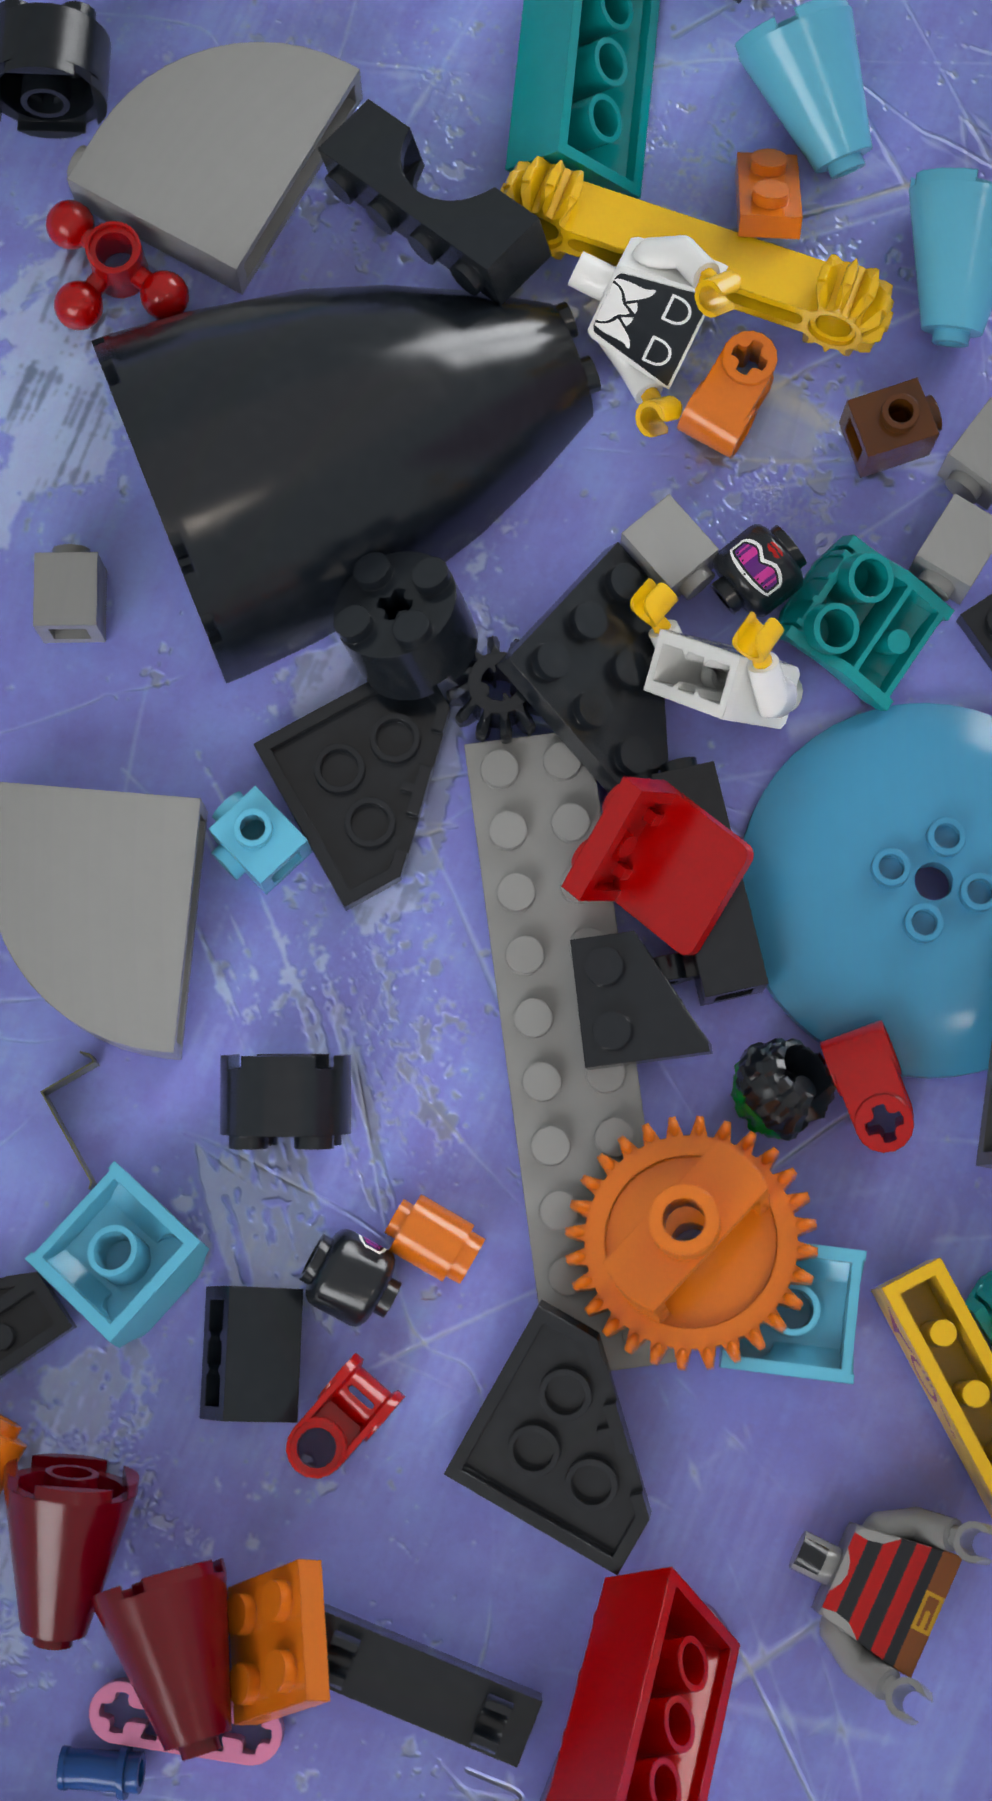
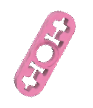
M128 1677L113 1679L96 1692L89 1707V1721L94 1732L102 1740L117 1745L180 1754L179 1747L165 1751L158 1736L145 1733L150 1723L149 1719L134 1717L125 1723L123 1729L114 1727V1715L104 1712V1704L113 1703L118 1698L120 1692L129 1694V1706L144 1710ZM231 1701L232 1724H234L233 1703ZM283 1717L261 1724V1727L271 1730L272 1738L261 1739L256 1750L245 1748V1736L227 1732L222 1736V1749L198 1756V1758L250 1766L262 1764L274 1756L282 1743L285 1732Z

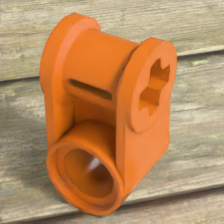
M742 331L732 336L725 344L705 380L698 385L678 422L677 430L732 459L745 440L760 406L771 389L774 380L773 374L778 361L777 350L773 342L764 334L756 331ZM749 361L758 365V368L750 369L747 375L737 371L738 367L744 368Z

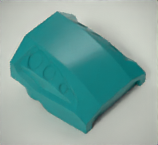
M856 535L842 536L813 563L803 578V586L789 598L780 611L778 621L783 626L784 633L779 640L790 643L805 655L818 662L867 704L879 711H887L893 703V700L890 698L892 692L941 621H948L955 610L910 571L879 554Z

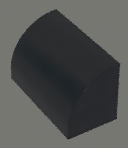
M206 1286L200 1419L234 1422H298L303 1289Z

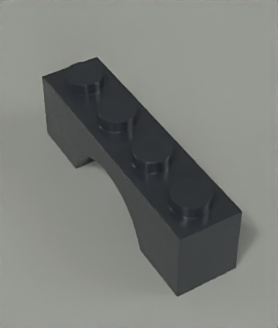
M370 99L317 148L328 171L325 181L331 191L341 201L348 205L355 201L364 207L369 217L382 231L387 234H392L394 231L400 233L408 240L412 249L421 259L431 265L436 261L440 262L450 270L456 282L473 296L481 292L501 306L552 256L539 217L496 187L480 195L454 201L438 200L416 190L417 184L425 165L410 127Z

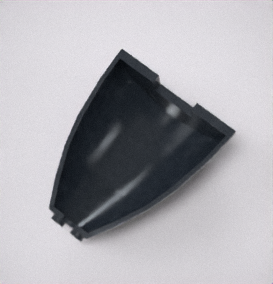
M393 285L300 289L188 311L114 332L91 341L226 683L251 674L335 632L333 624L336 599L344 584L353 575V567L356 561L362 556L371 552H380L387 555L395 552L414 551L441 558L446 562L480 536L547 470L592 418L593 403L591 394L601 391L600 379L591 357L587 355L580 358L572 339L578 336V330L573 313L567 302L564 301L553 305L552 303L509 297L500 306L480 292L473 296L465 290Z

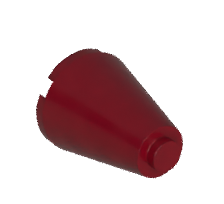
M54 1453L32 1455L31 1468L18 1470L17 1459L5 1464L3 1488L21 1632L32 1637V1644L46 1650H65L72 1647L73 1641L87 1635L95 1613L91 1597L103 1591L138 1493L139 1475L133 1469L124 1466L123 1475L119 1477L106 1473L107 1460L85 1455Z
M223 1558L213 1562L212 1560L203 1561L141 1579V1582L131 1585L132 1588L122 1591L120 1585L92 1596L94 1611L164 1750L168 1751L179 1747L181 1759L184 1761L222 1749L219 1735L232 1731L227 1571Z

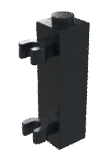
M696 757L679 758L663 763L659 766L660 773L651 775V779L666 780L731 830L714 761L697 764ZM743 878L698 953L695 955L673 953L654 957V961L672 986L685 981H695L700 1006L762 993L769 984Z
M324 1603L330 1690L509 1765L518 1767L542 1705V1694L540 1692Z

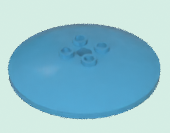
M935 703L898 704L890 706L887 711L873 709L854 715L812 738L778 770L759 799L743 838L752 847L754 852L753 861L745 873L743 881L769 983L766 988L789 1018L819 1043L882 1020L900 1064L902 1077L926 1079L951 1078L988 1070L992 1042V716L973 709ZM925 867H933L943 872L949 884L946 897L940 900H929L920 895L915 886L917 871Z

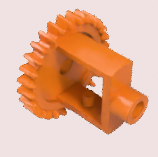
M696 1116L690 1135H683L676 1117H669L666 1138L661 1140L649 1123L642 1125L644 1146L641 1148H637L622 1135L617 1140L624 1159L618 1162L600 1153L597 1160L605 1171L606 1178L602 1180L583 1175L580 1180L582 1185L594 1196L593 1201L571 1200L570 1203L572 1211L587 1219L586 1224L565 1227L567 1238L584 1243L585 1245L584 1248L566 1255V1263L569 1266L588 1268V1272L575 1280L572 1286L576 1293L597 1291L596 1296L584 1308L585 1312L589 1317L610 1311L611 1315L602 1333L610 1338L621 1330L628 1328L629 1332L624 1350L632 1355L647 1340L650 1342V1363L656 1366L659 1365L669 1348L674 1349L677 1368L681 1371H686L692 1351H699L707 1370L714 1369L716 1348L719 1347L724 1348L734 1364L741 1362L739 1340L742 1338L747 1339L754 1347L762 1351L766 1348L760 1326L765 1324L783 1333L787 1329V1325L778 1313L777 1308L783 1306L800 1311L803 1306V1302L789 1289L790 1285L812 1286L814 1279L813 1275L796 1265L797 1261L814 1259L818 1256L817 1247L798 1241V1237L817 1230L816 1219L794 1216V1213L810 1203L808 1192L785 1193L786 1189L797 1178V1172L794 1168L776 1174L771 1172L779 1157V1151L775 1147H772L758 1157L753 1156L757 1134L749 1131L737 1145L732 1144L731 1122L726 1120L723 1121L714 1137H707L704 1116ZM692 1229L702 1231L692 1240H676L684 1231Z

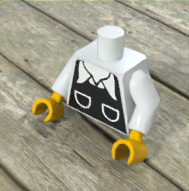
M686 235L649 237L645 239L633 237L623 252L617 267L583 251L568 282V286L600 301L587 332L592 339L598 342L623 378L635 401L640 404L635 414L636 425L639 431L647 437L667 434L668 425L664 421L668 422L680 418L683 409L680 400L671 395L662 397L660 394L663 391V387L670 389L705 316L710 318L717 317L734 310V303L729 301L725 295L738 291L741 286V278L737 272L727 271V265L713 260L691 237Z
M648 578L630 600L631 610L642 621L652 627L649 631V637L655 650L643 690L722 720L781 729L786 724L788 714L799 706L802 700L803 688L799 680L800 672L798 667L780 661L776 654L771 653L784 633L780 622L770 617L763 625L758 621L756 614L750 611L733 636L732 645L683 634L676 620H668L665 617L678 602L677 595L665 583L660 582L656 585L651 578Z

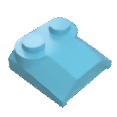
M114 1161L108 1167L110 1171L34 1253L30 1252L25 1260L110 1343L121 1348L132 1340L148 1333L191 1286L203 1269L209 1248L195 1233L189 1230Z
M809 1244L818 1248L817 1258L797 1261L796 1265L814 1276L812 1286L790 1285L789 1287L803 1302L801 1310L797 1311L783 1306L777 1308L778 1313L787 1325V1329L780 1333L762 1324L760 1330L766 1344V1348L762 1351H759L747 1339H740L741 1362L734 1364L724 1348L720 1347L719 1368L854 1384V1341L860 1283L867 1251Z

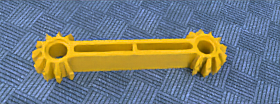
M536 156L532 163L518 161L516 167L509 173L506 182L503 183L500 189L501 192L539 217L554 259L561 260L566 253L580 258L582 252L585 251L617 267L623 252L633 237L645 239L649 237L686 235L691 237L713 260L727 265V271L732 270L740 276V289L725 295L729 301L734 303V310L803 332V342L817 343L823 347L824 352L829 349H835L848 357L853 350L869 353L874 343L880 342L883 333L888 331L893 316L891 311L894 304L891 298L893 285L879 279V269H866L860 266L857 258L852 262H847L837 255L831 254L827 261H823L754 237H738V232L585 182L583 181L584 171H571L564 166L562 160L557 164H550L543 157Z

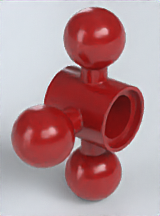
M76 200L60 201L49 210L46 217V230L50 239L63 249L75 250L83 247L92 269L91 275L85 281L76 280L68 282L56 293L54 310L57 318L64 326L78 331L93 327L100 320L103 313V300L101 297L103 293L115 298H127L140 292L141 303L145 311L159 320L185 311L189 303L187 284L178 274L172 271L161 270L154 273L149 271L139 236L131 226L119 221H109L95 227L91 211L83 203ZM126 253L131 255L130 259L119 267L104 265L106 260L114 254Z

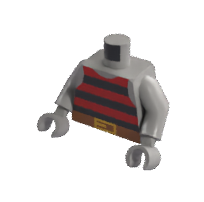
M920 1507L873 1512L865 1519L863 1525L849 1522L838 1546L808 1531H804L794 1549L789 1568L821 1583L812 1604V1608L822 1616L819 1624L821 1638L845 1675L876 1698L885 1700L888 1710L895 1717L909 1725L918 1724V1721L903 1710L905 1696L910 1692L917 1691L932 1702L933 1695L926 1686L911 1678L962 1559L978 1565H989L992 1563V1559L977 1556L972 1547L973 1539L979 1532L992 1535V1526L977 1521H968L962 1524L960 1520ZM899 1672H901L902 1674H904V1675H906V1676H908V1677H900V1673H899Z

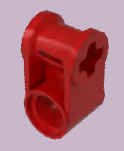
M880 1020L820 1042L834 1085L839 1095L843 1097L856 1134L861 1142L871 1150L881 1153L893 1152L905 1146L911 1138L914 1128L913 1107L901 1077L900 1064L883 1021ZM884 1104L889 1113H901L895 1119V1131L885 1133L881 1125L869 1126L868 1122L874 1119L875 1106Z
M357 1353L345 1363L318 1395L317 1402L297 1423L287 1438L286 1453L288 1461L296 1472L305 1477L318 1479L336 1472L363 1441L367 1442L406 1397L399 1390L391 1393L362 1367L364 1359ZM354 1386L374 1404V1407L370 1409L349 1391V1387ZM315 1428L325 1429L330 1432L336 1443L335 1456L329 1464L321 1468L311 1467L304 1463L299 1453L301 1438L309 1430Z

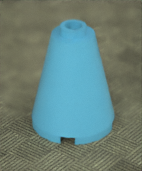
M812 0L794 7L796 15L778 24L775 17L761 23L735 43V48L740 63L816 173L829 171L831 179H837L865 166L863 155L872 150L873 147L852 7L849 6L847 0Z
M935 168L922 170L916 173V179L911 177L908 190L921 330L933 334L932 343L939 346L953 348L968 347L970 338L983 335L992 311V182L977 178L978 169Z

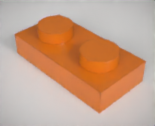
M771 148L759 149L753 153L737 152L735 186L738 237L800 239L803 216L798 155L785 154L782 151Z

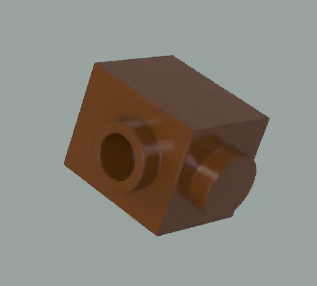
M918 377L847 400L839 421L860 478L929 456L939 436V431L942 430V418L938 404L932 395H924Z

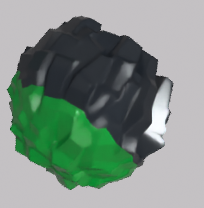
M775 1038L765 1044L758 1042L750 1045L744 1050L738 1063L734 1065L735 1074L733 1075V1089L730 1095L735 1102L734 1108L738 1117L747 1120V1128L754 1133L759 1132L767 1138H777L778 1140L790 1141L795 1139L798 1133L807 1128L808 1123L825 1118L828 1105L835 1098L834 1092L836 1087L828 1068L825 1066L826 1061L820 1052L814 1053L809 1047L804 1046L800 1040L794 1038L787 1041L783 1038Z

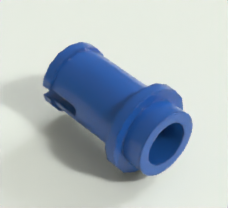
M63 1745L57 1763V1788L63 1791L75 1789L114 1792L118 1800H126L129 1794H140L142 1791L146 1769L145 1753L133 1751V1747L123 1745L120 1750L73 1748L72 1746Z

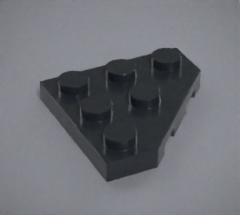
M619 542L606 548L497 664V667L608 793L620 783L623 776L651 779L652 774H657L660 771L659 766L668 761L665 698L643 690L655 650L649 637V631L652 627L642 621L630 607L632 596L649 577Z
M367 682L254 743L258 755L301 832L308 840L311 850L346 911L402 881L450 717V706L437 684L432 686L436 693L416 700H396L378 694Z
M541 1299L444 1475L618 1575L650 1520L651 1507L600 1333Z

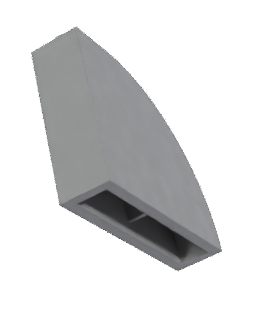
M273 42L234 43L209 48L185 56L153 73L128 92L111 110L88 146L82 145L75 151L67 170V181L74 200L83 203L93 215L106 222L119 221L131 226L138 234L140 240L243 294L323 164L317 148L355 112L363 99L360 69L317 50Z
M0 782V933L15 964L29 984L46 1002L76 1026L94 1037L120 1049L141 1055L181 1060L208 814L201 798Z

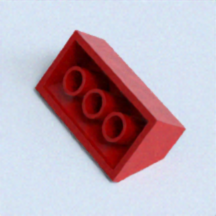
M673 1567L605 1578L597 1610L593 1616V1626L583 1664L578 1674L575 1695L567 1725L562 1735V1744L546 1801L708 1800L740 1643Z

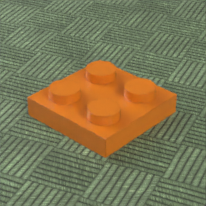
M297 1559L228 1587V1628L231 1650L230 1688L234 1725H259L330 1702L321 1560Z

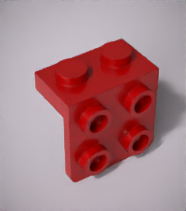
M623 776L620 783L606 796L602 806L603 813L589 838L576 849L571 861L572 868L561 887L578 901H615L681 955H695L700 951L754 858L753 849L747 842L666 780Z

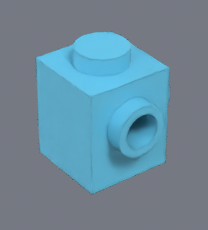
M256 786L246 795L238 791L229 796L214 812L212 818L216 822L208 829L218 844L211 852L215 859L236 880L246 873L266 895L312 853L309 842L303 834Z

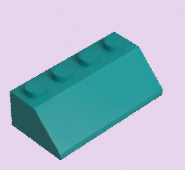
M660 0L523 1L506 171L511 172L514 170L518 161L532 163L536 156L543 157L550 164H557L562 160L564 166L571 171H584L583 181L630 197L641 198Z

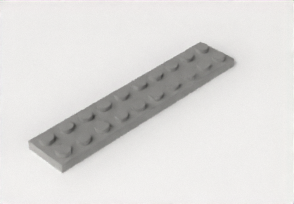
M556 733L512 738V742L503 744L501 740L464 744L538 1305L542 1299L598 1331L611 1371L651 1366L653 1364L650 1363L649 1341L646 1340L631 1355L624 1350L629 1332L628 1328L621 1330L610 1338L602 1333L611 1315L610 1311L592 1317L587 1315L584 1308L596 1296L597 1291L575 1292L572 1283L588 1272V1268L569 1266L566 1263L565 1257L585 1247L584 1243L567 1238L565 1235V1227L586 1224L587 1220L571 1210V1200L593 1201L594 1198L580 1181L583 1175L602 1180L606 1178L607 1175L598 1162L597 1157L600 1153H603L621 1162L624 1157L617 1139L622 1135L637 1148L644 1146L642 1125L645 1124L637 1064L588 1070L585 1068L570 940L618 933L614 901H578L561 887L572 868L571 861L576 849L589 838L601 817L597 781ZM669 1348L659 1364L676 1362L674 1349Z

